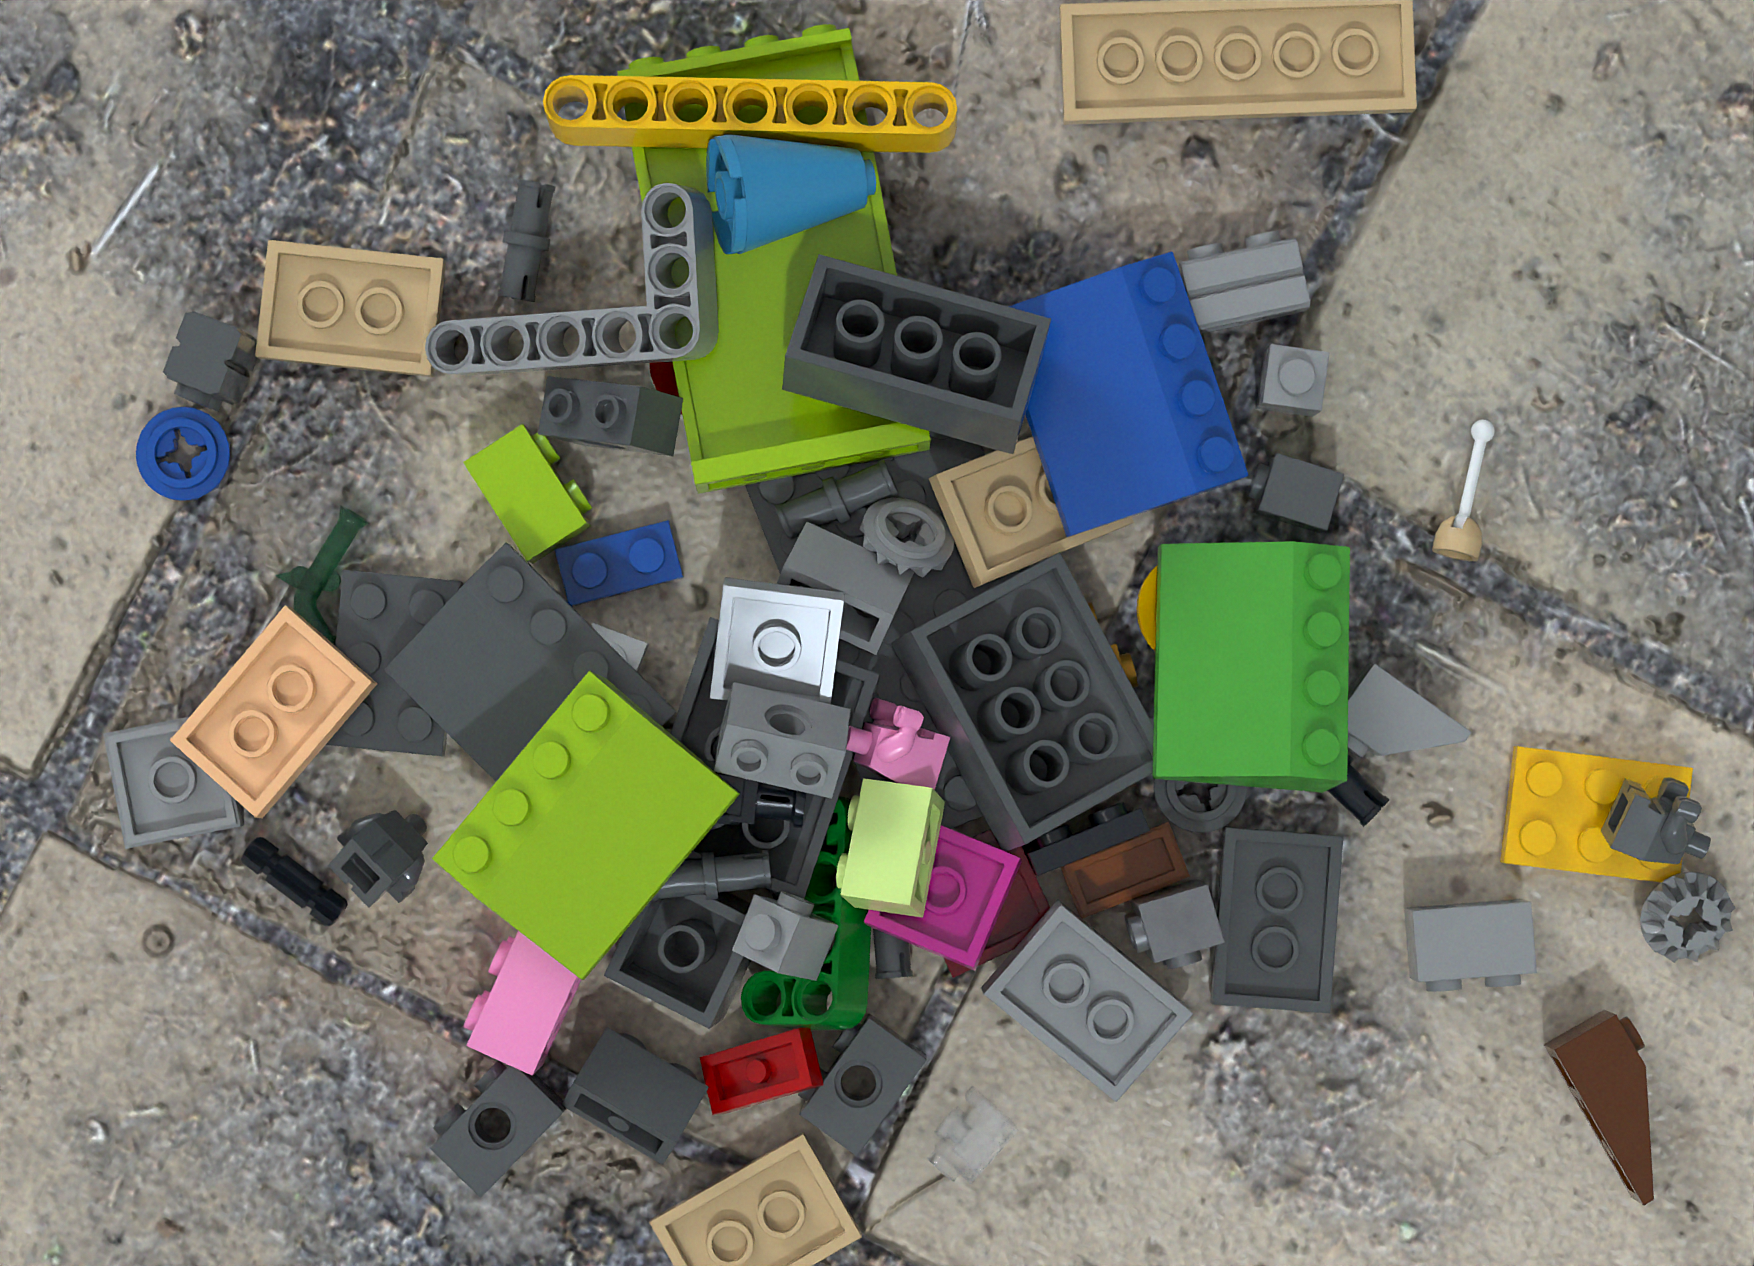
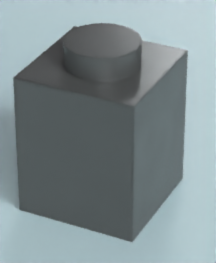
M1275 453L1270 457L1268 465L1258 463L1248 492V497L1257 499L1253 513L1313 532H1325L1330 523L1344 474Z

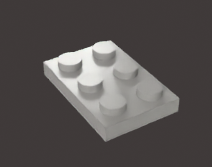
M1059 899L981 987L983 994L1115 1102L1120 1099L1193 1015L1189 1006Z

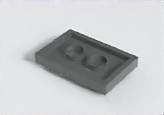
M343 570L335 646L378 684L326 745L445 756L447 733L384 669L461 588L463 582Z
M1223 827L1217 918L1225 943L1214 946L1211 1004L1330 1014L1343 836Z

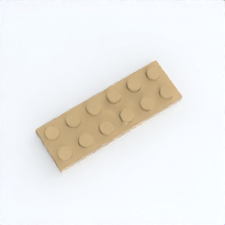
M1160 0L1060 4L1059 7L1063 125L1413 113L1417 109L1413 0Z

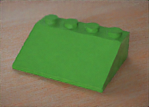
M1295 541L1161 544L1158 546L1152 779L1321 793L1347 781L1350 547Z

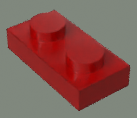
M807 1027L796 1028L699 1057L705 1084L709 1087L707 1093L712 1115L730 1113L824 1085L811 1028Z

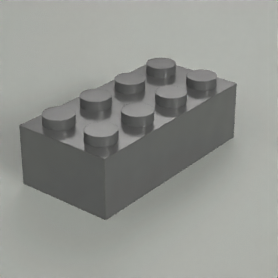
M819 254L785 355L782 390L1014 454L1043 357L1051 318Z

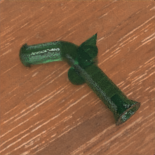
M340 505L337 523L311 566H297L290 572L275 575L294 588H297L294 594V610L333 645L336 644V635L332 636L317 607V599L322 591L332 592L340 586L341 577L335 569L358 531L370 523L364 517Z

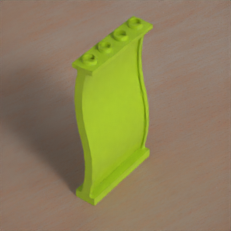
M833 24L813 26L802 31V37L779 41L776 35L754 37L747 40L743 48L722 52L719 46L699 47L689 51L686 54L687 58L664 62L661 57H645L632 61L629 64V69L617 71L618 76L860 81L850 28L837 30ZM628 103L624 106L627 121L637 120L647 111V107L640 103ZM689 104L680 109L677 113V118L685 122H695L703 118L707 109L698 104ZM749 105L740 109L736 118L744 123H757L763 119L767 112L760 106ZM809 106L801 109L795 117L803 124L812 125L822 121L827 114L819 107ZM864 108L858 112L855 118L861 124L869 126ZM632 147L642 202L647 192L654 186L662 183H672L695 188L702 192L710 203L711 211H718L715 192L708 193L707 148ZM860 151L863 160H871L876 176L875 194L868 196L867 204L863 209L742 254H725L718 242L713 226L719 328L718 340L713 350L705 357L695 360L672 361L679 397L683 398L682 415L698 494L930 450L931 439L927 430L782 390L785 355L819 254L897 276L874 152ZM681 197L673 200L668 208V219L673 227L678 226L685 217L686 207ZM680 257L672 266L671 276L677 287L682 286L689 277L690 269L684 257ZM686 316L679 320L675 327V338L682 348L690 342L693 334L692 323Z

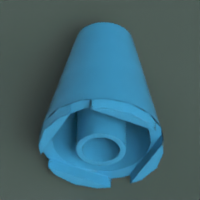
M731 134L714 136L715 139H710L706 156L708 193L715 192L718 211L712 212V222L718 242L725 254H742L863 209L867 204L868 196L874 195L876 191L874 166L870 159L863 160L860 151L855 148Z

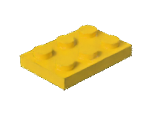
M1514 746L1500 862L1653 882H1662L1673 875L1681 873L1682 859L1679 864L1639 860L1610 848L1601 833V829L1625 778L1641 784L1645 793L1650 798H1657L1663 779L1671 777L1686 783L1689 788L1686 797L1690 798L1693 768Z

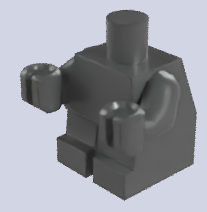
M1671 777L1663 779L1657 798H1650L1645 793L1641 784L1625 778L1601 829V833L1610 848L1648 862L1679 864L1684 853L1702 859L1706 855L1711 842L1709 836L1695 831L1696 828L1693 825L1702 810L1700 803L1686 797L1689 791L1686 783Z
M396 810L387 814L375 813L359 818L337 837V840L344 847L329 863L328 867L345 884L349 882L353 886L351 890L368 908L386 892L400 903L414 891L424 866L425 859L422 851L428 842L422 835L427 830L426 823L417 814H410L404 819Z

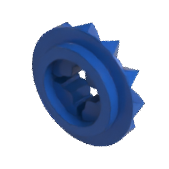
M191 407L171 408L154 416L143 428L136 446L137 466L144 481L158 494L172 500H198L212 490L217 489L225 473L230 468L231 442L220 423L209 414ZM178 430H180L181 437L185 438L188 445L201 448L207 447L206 451L200 452L199 456L192 458L191 478H189V474L184 470L182 464L169 461L161 462L162 458L170 457V453L178 450L177 441L180 440Z

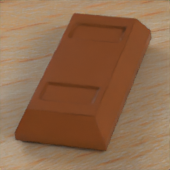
M1169 822L1060 867L1079 917L1082 919L1190 877Z

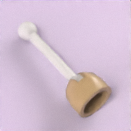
M1481 419L1472 425L1471 434L1475 441L1459 513L1443 521L1435 534L1432 551L1439 555L1463 561H1478L1482 546V532L1479 525L1470 518L1486 442L1490 441L1495 433L1493 424L1488 420Z

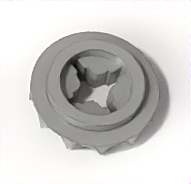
M887 498L874 503L866 511L860 526V530L864 533L863 548L877 552V564L889 562L895 565L899 575L908 569H912L923 578L931 569L942 570L954 549V539L943 517L932 508L911 499ZM913 534H917L915 542L910 540L903 543L896 538L902 539L906 536L911 537Z
M1700 872L1679 873L1662 881L1648 895L1640 916L1641 931L1646 942L1654 952L1665 956L1673 963L1678 959L1684 958L1698 962L1699 955L1707 950L1719 951V940L1725 932L1733 931L1730 918L1731 912L1736 908L1725 887L1712 876ZM1695 907V911L1705 921L1699 922V924L1689 923L1686 930L1683 931L1684 928L1671 916H1687Z

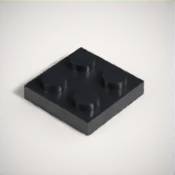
M1120 802L1088 815L1092 825L1089 828L1072 834L1067 824L1050 830L1034 839L1037 849L1026 853L1034 874L1037 876L1150 831L1142 809L1127 811L1124 802Z

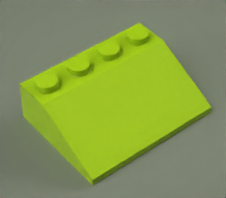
M588 671L432 859L479 901L581 980H585L740 793L608 679Z

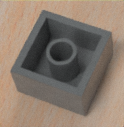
M718 892V899L706 900V894L658 899V901L651 900L623 933L604 976L710 1029L724 1019L751 962L750 959L732 951L751 903L729 892Z

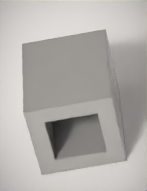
M1270 344L1263 351L1256 409L1310 417L1320 413L1323 405L1330 352Z

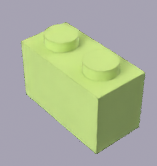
M863 778L860 795L852 797L848 810V828L853 831L849 853H842L836 872L837 887L841 889L840 895L854 908L923 918L945 801L933 788Z

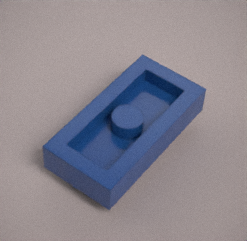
M669 520L555 549L567 600L572 607L684 578Z

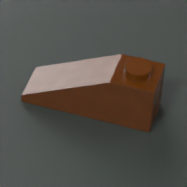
M1603 1010L1545 1043L1544 1046L1631 1198L1642 1205H1646L1654 1200L1646 1065L1638 1053L1645 1045L1628 1017L1619 1020L1616 1014Z

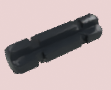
M257 837L249 844L241 857V861L245 866L257 875L262 872L267 875L265 881L302 909L306 906L312 909L310 915L323 925L331 926L336 923L348 905L344 897L332 888L327 891L322 888L324 882L287 854L282 857L277 854L279 848L267 839Z

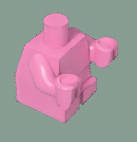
M874 698L869 712L874 722H865L863 730L849 726L846 750L856 752L853 761L888 781L930 787L935 790L950 737L920 728L924 717L919 711Z

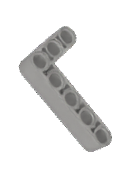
M672 183L656 185L647 192L642 202L641 210L647 306L445 321L431 329L426 338L425 351L428 361L435 369L442 373L486 375L683 361L705 357L715 347L719 332L712 211L708 199L695 188ZM681 197L686 207L685 217L678 226L673 227L668 219V208L673 200ZM684 257L689 265V277L682 286L677 287L671 276L672 266L676 260ZM686 316L692 323L693 334L690 342L682 348L676 341L675 327L678 321ZM630 321L635 327L636 339L633 346L628 351H625L619 342V331L623 324ZM574 325L578 330L580 340L577 350L572 355H569L564 348L563 339L567 329ZM518 329L522 334L524 346L521 354L514 359L509 352L508 343L512 333ZM463 334L467 339L469 347L465 359L459 362L454 354V343Z

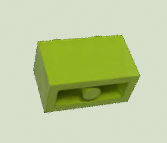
M521 424L463 463L526 561L534 564L591 527L584 514L593 507L574 479L564 484L552 464L561 458L546 436L538 435V432L532 435L530 430L524 424Z

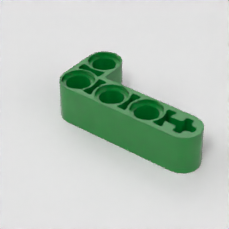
M838 797L804 898L815 904L812 913L838 925L834 945L831 950L829 948L817 981L780 974L775 971H762L751 976L742 989L741 1005L746 1017L754 1023L790 1030L805 1027L811 1028V1030H846L860 1023L866 1013L871 927L867 926L864 920L868 909L854 908L840 895L841 889L836 886L833 890L832 886L842 853H849L853 832L848 828V810L851 799ZM832 991V1002L827 1010L828 995ZM781 992V1003L777 1009V998Z

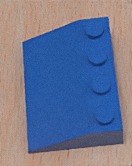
M1173 251L1128 264L1008 306L1051 318L1043 357L1025 415L1067 537L1221 488L1249 476Z

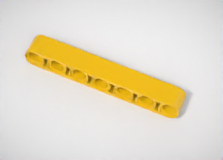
M568 75L559 77L551 82L545 90L543 98L544 111L551 131L564 144L574 146L708 148V143L710 139H715L714 136L731 134L855 148L865 152L931 153L941 151L949 146L955 138L957 130V104L955 97L943 85L932 82ZM577 101L587 105L585 113L577 119L567 120L558 116L560 109L569 102ZM628 103H640L647 107L645 114L634 121L622 120L617 116L620 109ZM689 104H698L707 109L703 118L695 122L682 121L677 118V113L681 108ZM749 105L760 106L767 112L763 119L751 124L740 121L736 118V115L740 109ZM809 106L819 107L827 114L822 121L812 125L803 124L795 117L801 109ZM869 107L878 108L886 115L881 123L873 126L861 124L856 120L855 116L859 111ZM932 108L942 112L946 119L938 126L926 127L919 124L915 116L924 109Z

